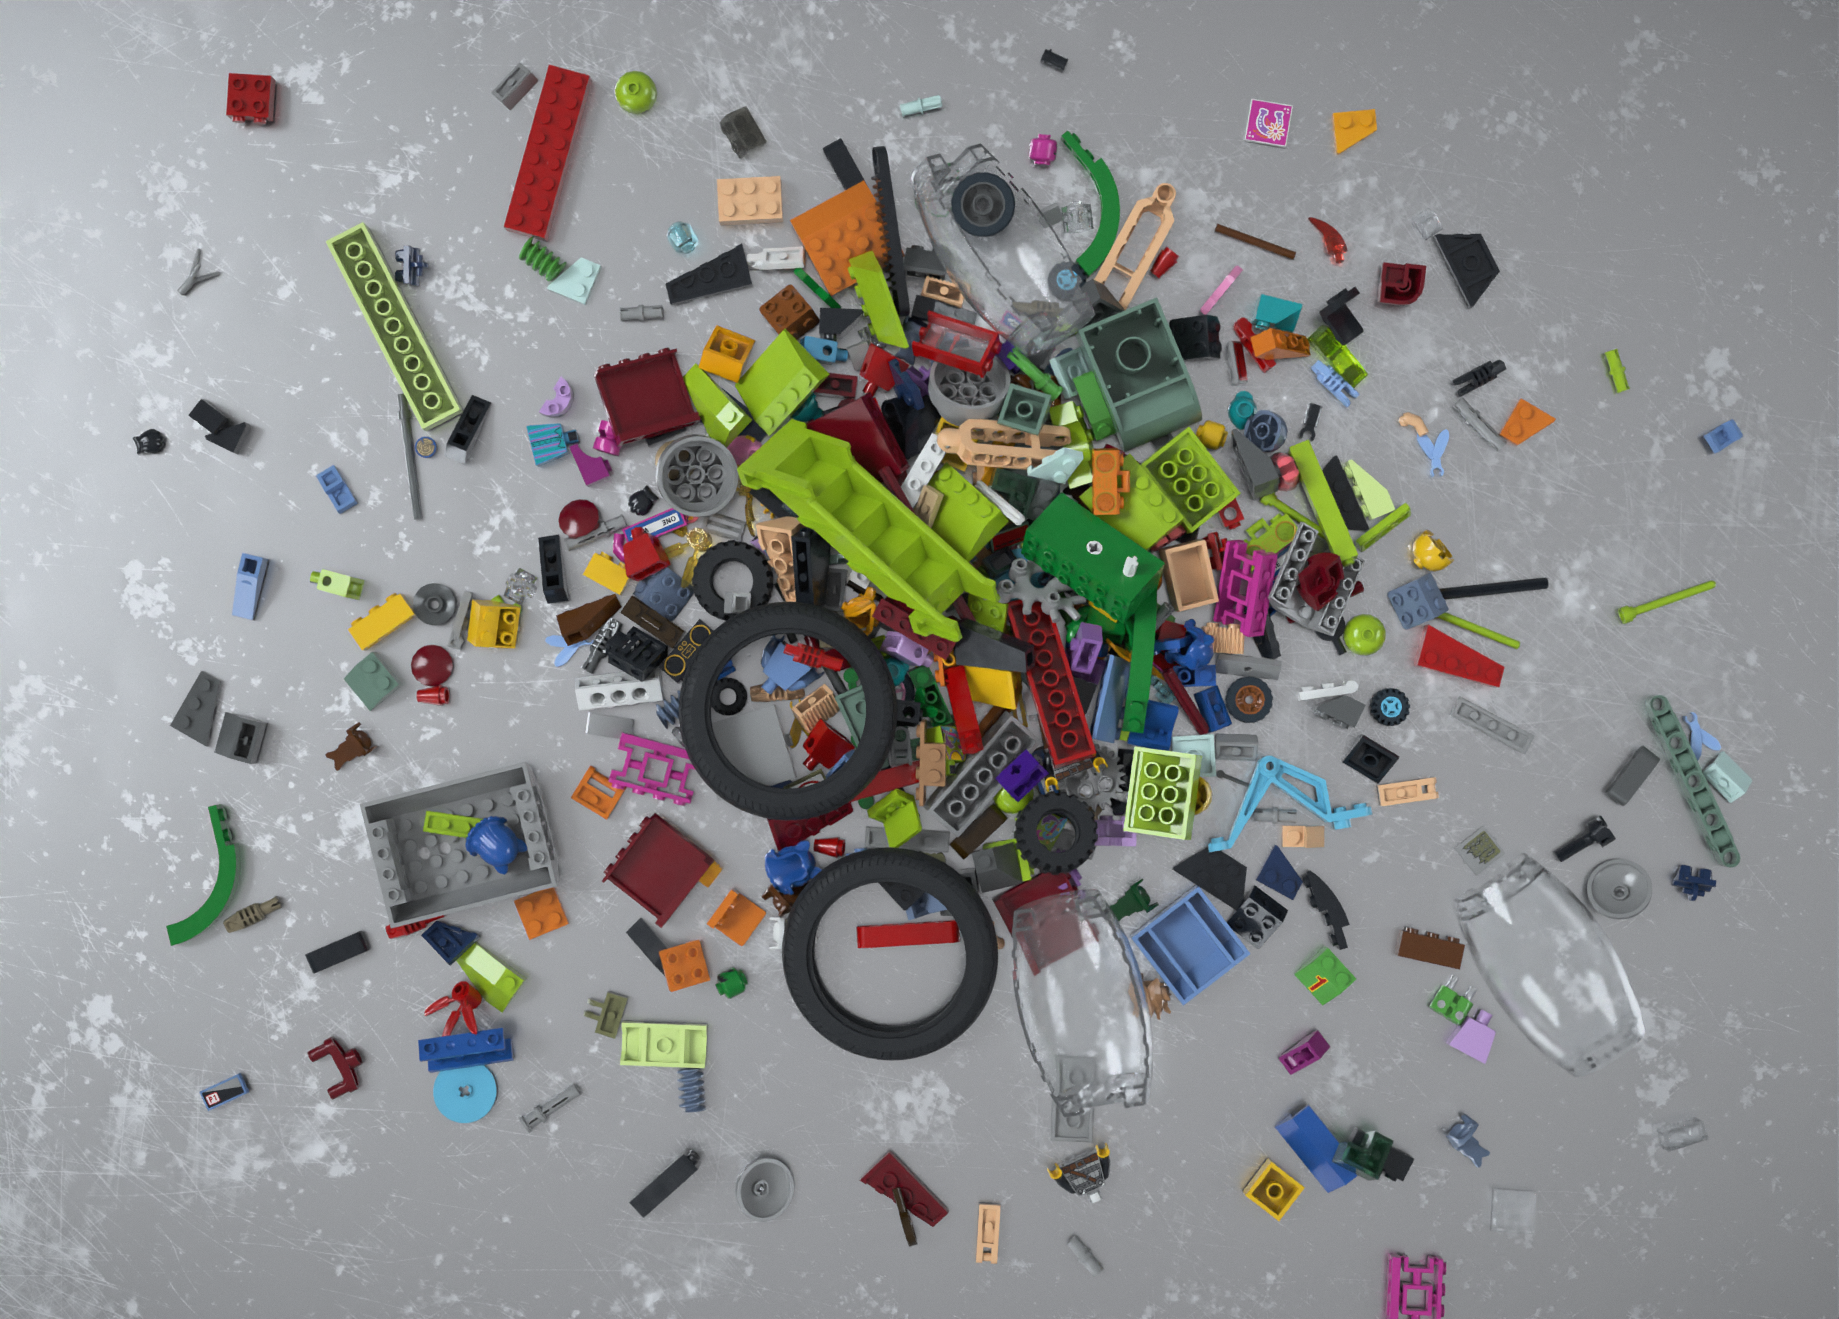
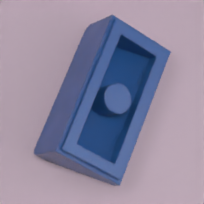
M1218 685L1194 694L1200 714L1209 726L1208 733L1232 725Z

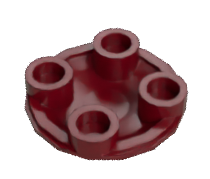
M578 499L571 501L560 512L558 519L559 527L571 539L586 536L599 527L598 509L594 503L588 500Z
M423 646L417 650L412 658V674L417 681L426 686L432 687L448 681L453 669L450 653L441 646Z

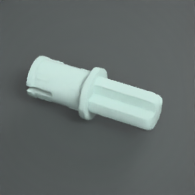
M940 95L924 99L919 97L918 100L900 104L902 116L905 117L920 112L924 114V111L941 108L942 100Z

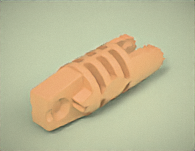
M763 684L750 687L751 701L754 702L794 700L805 697L803 688L796 691L788 689L785 691L778 686L770 695L761 687Z

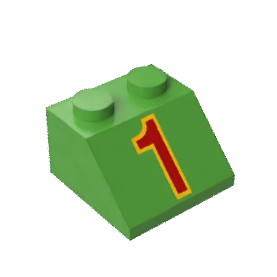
M1326 946L1320 949L1294 973L1321 1005L1340 995L1356 980L1354 975Z

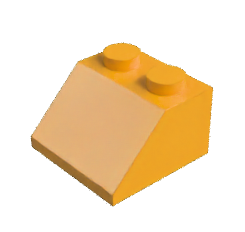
M716 325L703 349L698 368L738 383L750 357L755 340Z

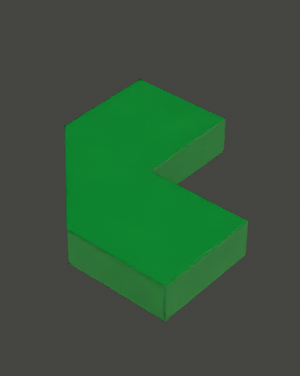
M801 268L794 270V274L830 308L842 307Z

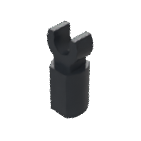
M1313 403L1308 404L1303 421L1305 427L1300 430L1299 438L1303 437L1304 432H1309L1311 435L1309 441L1312 442L1315 439L1314 427L1318 425L1322 406Z

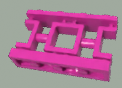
M1230 540L1226 543L1218 589L1219 602H1216L1213 621L1229 625L1234 624V619L1241 621L1240 632L1247 637L1262 636L1265 630L1269 607L1268 597L1272 590L1278 554L1266 552L1265 550H1254L1253 556L1246 554L1248 543L1243 540ZM1241 561L1244 562L1243 569H1240ZM1252 565L1255 566L1253 574L1251 573ZM1241 579L1248 581L1246 597L1239 594ZM1234 601L1237 602L1236 610L1233 609ZM1245 606H1247V613H1246V614H1244V608H1245Z
M621 732L617 749L627 751L622 771L611 769L608 782L612 783L611 787L624 790V787L633 788L632 792L644 795L645 792L652 793V798L663 801L667 797L674 799L673 803L685 806L686 803L691 804L694 791L686 789L684 786L689 768L695 770L694 766L690 763H685L683 773L671 770L674 759L666 757L667 754L689 759L686 750ZM629 743L654 750V752H645L642 762L630 759L633 748L627 747L625 744ZM648 757L668 762L663 782L643 777ZM628 767L638 769L640 771L637 781L644 782L645 785L616 779L617 775L625 777ZM669 778L680 781L678 792L685 793L686 795L684 797L661 791L657 788L658 786L666 788Z
M1389 1253L1386 1319H1398L1399 1305L1400 1313L1411 1315V1319H1420V1315L1432 1316V1307L1433 1319L1444 1317L1445 1309L1444 1304H1441L1442 1296H1445V1283H1442L1443 1275H1446V1262H1443L1440 1256H1428L1427 1266H1408L1409 1257L1407 1255ZM1402 1263L1403 1272H1413V1283L1401 1282L1400 1291V1268ZM1435 1265L1433 1293L1432 1284L1421 1283L1422 1273H1434ZM1407 1289L1426 1290L1425 1309L1407 1308Z

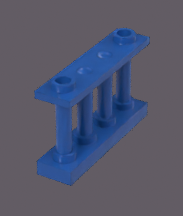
M503 1028L478 1031L477 1035L470 1032L418 1040L420 1062L428 1061V1071L430 1073L514 1061L511 1038L504 1039Z

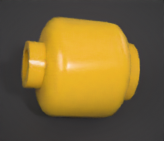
M1211 420L1205 421L1204 425L1199 424L1196 436L1199 437L1201 443L1206 448L1218 450L1219 447L1223 448L1228 435L1223 424Z

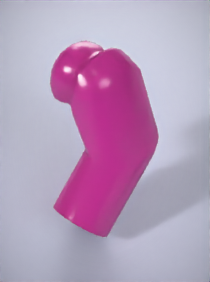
M614 533L613 553L621 562L625 563L623 553L624 534Z

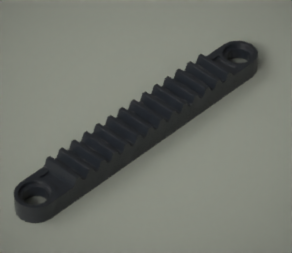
M877 146L872 148L875 175L871 177V180L876 181L872 188L877 189L874 197H877L878 201L875 202V205L880 207L876 214L881 215L877 222L882 223L879 231H882L883 235L880 236V239L885 241L881 248L886 249L882 256L887 257L884 265H887L888 269L885 270V273L890 275L886 281L891 283L888 288L892 291L898 317L909 316L910 304L888 154L885 146Z

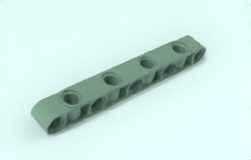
M1663 695L1649 696L1645 701L1646 710L1707 844L1712 850L1716 861L1721 866L1736 867L1740 863L1741 857L1734 843L1733 836L1676 714L1673 712L1666 697ZM1655 699H1659L1661 702V707L1658 710H1655L1653 707ZM1674 737L1679 741V745L1675 749L1671 746V740ZM1692 775L1695 776L1697 780L1695 786L1691 787L1688 782L1689 778ZM1709 814L1714 816V822L1711 825L1706 821ZM1730 852L1732 860L1726 863L1724 860L1725 854Z

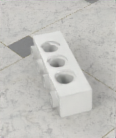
M656 668L643 682L625 672L575 678V693L579 711L604 707L613 708L615 706L635 705L645 702L654 703L663 700L660 669Z

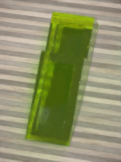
M1321 325L1307 338L1323 359L1353 388L1369 375L1347 346L1341 345L1335 339L1329 327Z

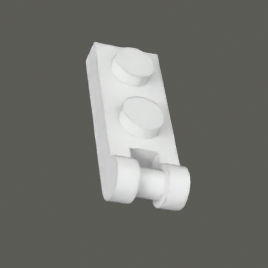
M1348 680L1342 686H1335V683L1322 684V689H1314V686L1301 687L1302 692H1297V699L1301 701L1354 693L1358 689V684L1354 680Z

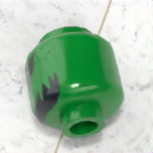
M732 967L717 976L718 983L715 986L720 996L724 994L728 999H732L745 992V985L748 982L741 969L737 970Z

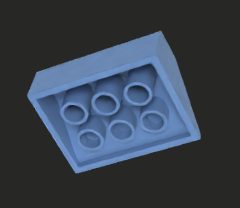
M1107 655L1090 726V734L1092 739L1114 743L1115 740H1119L1121 728L1118 727L1119 719L1123 720L1125 707H1122L1127 694L1130 662L1121 657Z

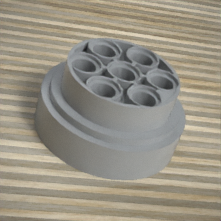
M974 347L954 348L952 353L980 362L985 350ZM994 356L993 366L989 372H986L984 378L934 361L928 383L929 397L939 414L953 425L960 426L968 419L990 420L1002 410L1010 386V374L1005 364L997 356Z
M699 434L683 436L670 443L660 455L656 466L657 487L663 499L679 513L692 517L708 516L724 508L734 496L738 484L737 464L731 452L716 439ZM705 449L709 450V458L701 460L699 457L700 452ZM682 450L689 452V457L685 461H680L678 458ZM716 467L720 468V476L712 478L710 475L711 470ZM693 468L700 470V475L696 479H691L689 476ZM678 469V477L673 480L669 479V471ZM709 486L711 489L710 494L706 497L701 496L700 491L702 487ZM682 487H689L690 493L687 497H680L679 491Z

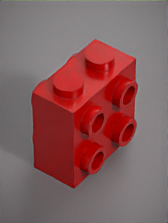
M229 73L226 115L235 123H245V120H252L255 124L264 125L266 121L273 122L276 80L270 75Z

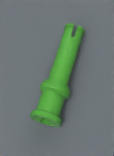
M1014 347L1012 349L1013 353L1010 351L1007 358L1035 382L1036 389H1041L1045 394L1051 395V399L1054 401L1062 393L1063 387L1061 385L1058 386L1052 381L1048 373H1042L1017 347Z

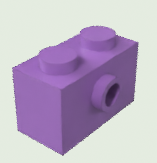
M1084 622L1080 623L1076 637L1072 638L1070 642V670L1091 674L1103 643L1102 626Z

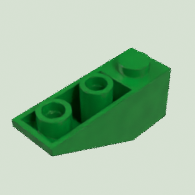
M921 665L910 669L908 673L916 691L920 687L925 690V706H934L939 710L938 715L929 717L932 726H945L953 722L930 668Z

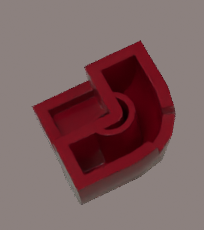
M1383 262L1377 293L1378 303L1409 305L1415 302L1423 292L1426 266Z
M1330 552L1318 553L1307 559L1309 566L1298 574L1300 584L1296 586L1303 600L1316 611L1321 610L1338 594L1336 590L1340 580L1344 579V570L1340 556Z

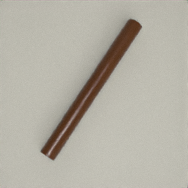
M1218 223L1216 225L1215 232L1292 260L1295 258V251Z

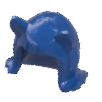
M1190 619L1185 622L1184 627L1187 630L1185 636L1191 635L1192 644L1180 648V652L1167 653L1166 650L1165 661L1170 664L1176 661L1179 665L1188 667L1190 670L1203 667L1210 663L1214 655L1212 645L1214 637L1195 627V620Z
M487 817L476 823L475 827H472L466 838L465 847L470 855L475 857L479 854L485 862L494 866L497 872L505 875L508 872V864L516 859L518 852L527 851V845L524 841L518 839L509 827L505 826L507 822L505 817Z
M808 840L800 841L795 846L785 847L778 853L774 849H770L766 853L764 865L767 876L775 889L783 894L793 895V888L803 886L822 870L816 866L815 857L808 851L810 848Z

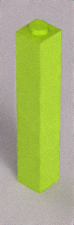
M1309 439L1289 447L1288 454L1293 457L1294 463L1299 470L1300 482L1331 553L1340 556L1343 567L1354 564L1355 559L1358 557L1357 550Z

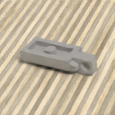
M464 591L447 645L451 648L460 650L464 642L461 631L462 629L466 630L469 618L466 615L468 609L471 610L472 599H476L472 597V592Z

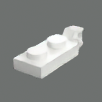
M804 246L765 248L763 252L758 254H747L746 261L749 269L804 268L806 250Z

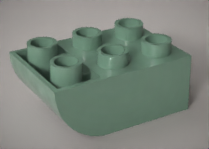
M1157 297L1077 331L1075 337L1089 370L1094 373L1123 452L1130 451L1202 421L1201 407L1194 385Z

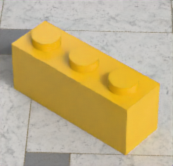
M393 593L385 599L387 603L381 607L379 605L374 606L368 611V616L363 619L359 617L351 623L352 627L348 631L362 650H368L416 616L413 607L404 594L399 593L397 595Z

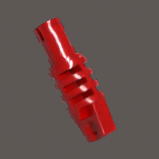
M798 643L797 646L786 644L784 654L794 657L793 661L818 669L826 667L840 672L844 659L825 654L824 650Z
M442 915L391 928L389 924L385 929L389 939H395L422 930L428 926V923L445 916Z

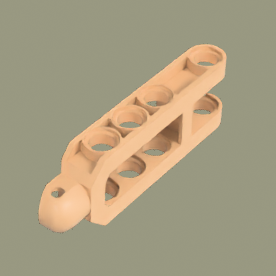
M1162 183L1158 185L1152 197L1136 202L1094 279L1104 285L1112 270L1130 279L1119 300L1124 310L1127 309L1174 223L1170 206L1175 199L1176 190L1171 184ZM1149 211L1160 217L1161 225L1137 269L1133 272L1117 263V260L1144 212Z
M968 419L959 426V429L945 428L937 436V444L943 451L958 454L967 465L1027 470L1031 465L1033 467L1041 465L1043 458L1053 455L1058 451L1040 449V446H1064L1071 443V433L1067 427L1044 425L1037 436L997 424V420ZM974 429H983L981 431H973ZM1023 432L1021 435H1015V433ZM971 439L984 440V442L989 440L1003 441L1007 444L1009 442L1025 443V445H1030L1032 448L978 444ZM997 456H1005L1004 458H997ZM1020 457H1026L1024 460H1018Z

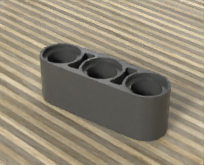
M1642 745L1609 785L1605 793L1621 806L1626 805L1657 766L1660 758Z

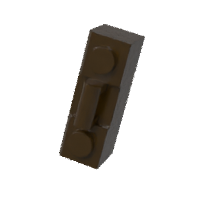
M633 595L620 612L672 649L678 645L686 633L685 630Z

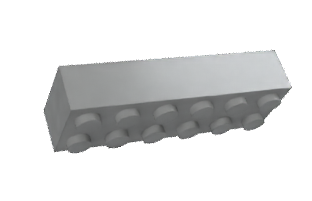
M1005 710L982 737L984 750L978 751L975 754H967L966 760L956 766V774L948 776L946 778V786H939L923 807L954 835L959 837L1002 788V785L995 778L1024 750L1027 749L1032 754L1042 741Z

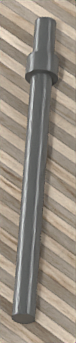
M403 393L397 394L399 411L397 412L398 420H401L413 518L418 520L422 519L409 422L411 413L408 410L407 399Z

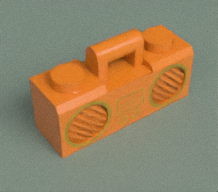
M1118 448L1092 449V513L1094 515L1120 514V509L1124 508V498L1120 496L1119 492H1130V470H1120V466L1124 464V457ZM1117 475H1121V487H1117Z

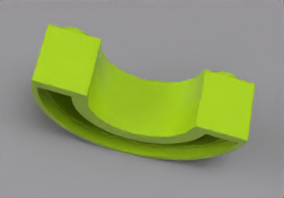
M1073 401L1051 407L1049 412L1053 426L1067 427L1071 433V443L1063 447L1083 452V460L1067 480L1069 488L1074 489L1092 483V449H1094L1092 441L1095 439L1091 428H1087L1081 405L1077 406Z

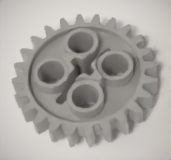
M1099 744L1095 745V749L1108 765V768L1103 765L1099 769L1100 773L1096 769L1090 768L1093 775H1097L1094 780L1098 787L1099 795L1095 794L1091 781L1087 780L1089 778L1087 770L1080 777L1073 775L1059 781L1064 783L1059 788L1060 791L1066 790L1067 795L1071 796L1074 794L1078 796L1077 800L1080 802L1085 801L1088 804L1086 808L1092 807L1094 812H1096L1097 806L1105 810V803L1112 806V798L1118 801L1116 793H1123L1119 786L1126 785V782L1121 780V778L1126 776V773L1120 772L1124 765H1117L1121 760L1120 757L1113 759L1115 752L1111 751L1107 754V747L1105 746L1100 750ZM1103 779L1111 781V786L1108 789L1100 788V782ZM1083 786L1091 788V793L1088 796L1080 795V789Z

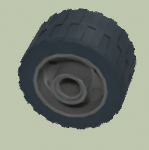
M978 172L965 177L954 190L951 199V210L956 223L967 233L978 237L993 236L1003 231L1011 222L1015 212V198L1010 186L1004 179L989 172ZM981 199L989 201V207L985 211H981L977 207Z

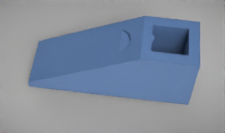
M242 553L236 578L232 615L253 620L268 559Z

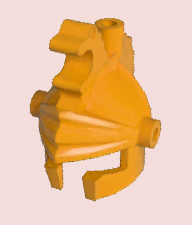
M867 587L864 595L859 594L858 597L848 602L844 601L841 609L844 610L843 617L859 628L867 627L866 630H863L866 635H869L873 630V626L877 627L880 622L872 617L877 608L874 602L876 589L873 587Z

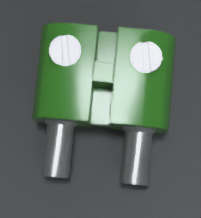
M1452 975L1448 984L1440 987L1429 1008L1443 1015L1452 1023L1461 1026L1473 1006V1003L1470 1001L1477 989L1470 986L1465 997L1459 996L1453 991L1459 978Z

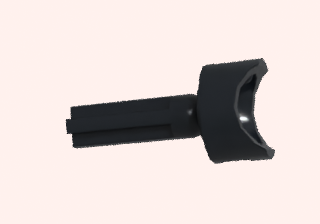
M1598 816L1587 823L1590 828L1588 833L1555 852L1560 862L1594 844L1595 841L1603 848L1616 839L1611 830L1607 828L1608 825L1602 816Z

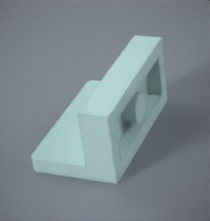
M1724 751L1719 753L1716 760L1702 771L1705 778L1730 803L1744 795L1752 782V779Z

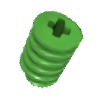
M532 236L522 247L519 259L521 261L526 259L525 264L527 266L533 264L532 269L534 271L539 270L540 276L546 275L545 279L551 281L563 271L567 263L564 262L560 265L559 256L553 260L554 252L552 251L549 254H545L547 247L539 249L541 242L538 241L533 244L534 237Z

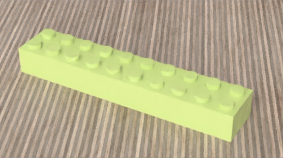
M362 222L327 240L326 243L421 428L428 431L463 413L369 227Z

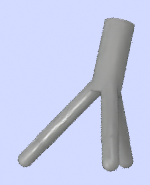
M200 249L196 251L189 277L177 290L183 296L194 283L220 275V272L217 271L195 278L201 267V264H198Z

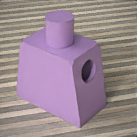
M888 631L880 648V651L911 666L923 665L928 668L934 659L933 656L928 654V649L899 632Z
M1481 1009L1476 1020L1466 1016L1462 1025L1457 1026L1446 1043L1485 1064L1496 1031L1487 1027L1493 1015Z

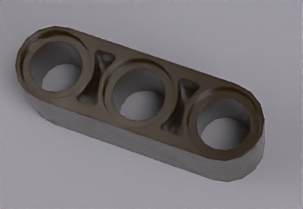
M993 803L949 845L964 860L995 832L1008 817Z

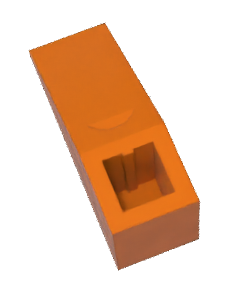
M1270 328L1250 337L1255 357L1270 360L1311 356L1310 344L1304 335Z

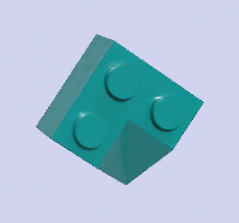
M1261 294L1256 300L1251 324L1255 325V329L1262 331L1274 328L1293 333L1303 304Z

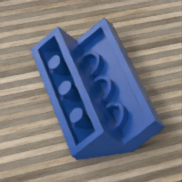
M1309 1104L1294 1116L1290 1114L1275 1126L1327 1193L1347 1185L1362 1173L1361 1168Z

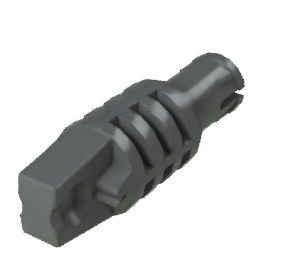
M613 618L608 619L590 646L591 652L581 668L586 669L591 674L594 673L600 660L607 656L606 642L618 630H621L622 624Z

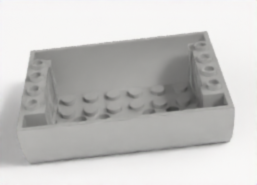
M527 762L360 804L391 928L556 887L559 883L558 861L538 782ZM426 811L481 819L491 816L505 817L507 819L505 826L509 827L518 839L526 843L528 850L518 852L516 859L508 864V872L505 875L500 874L494 866L485 862L479 854L475 857L470 855L465 847L466 838L423 832ZM442 842L450 845L451 849L448 854L440 852L439 847ZM422 847L429 849L430 856L428 859H422L419 856V851Z

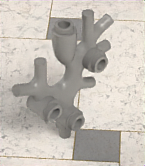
M1022 558L1012 562L1009 570V578L1012 581L1002 580L996 587L997 593L1000 595L998 602L1008 603L1011 598H1018L1023 601V614L1025 615L1031 614L1034 602H1042V611L1050 615L1053 623L1060 621L1059 609L1066 611L1074 621L1079 620L1081 615L1074 608V605L1086 603V598L1080 595L1061 598L1058 594L1059 592L1071 591L1073 589L1068 585L1062 584L1056 577L1050 580L1043 588L1034 587L1030 582L1031 576L1045 571L1033 561L1028 560L1026 562Z

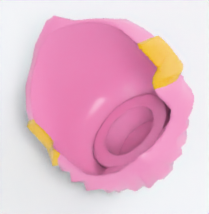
M741 435L736 437L727 449L733 455L738 468L762 444L754 437Z

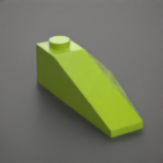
M695 363L683 376L686 389L708 435L727 448L752 419Z
M477 942L456 960L484 1000L502 1013L527 979Z

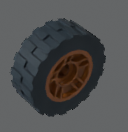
M1243 677L1233 682L1225 696L1226 708H1228L1230 715L1244 723H1255L1264 719L1269 714L1273 705L1272 691L1267 686L1268 684L1255 677ZM1247 696L1253 697L1251 704L1246 703L1245 698Z

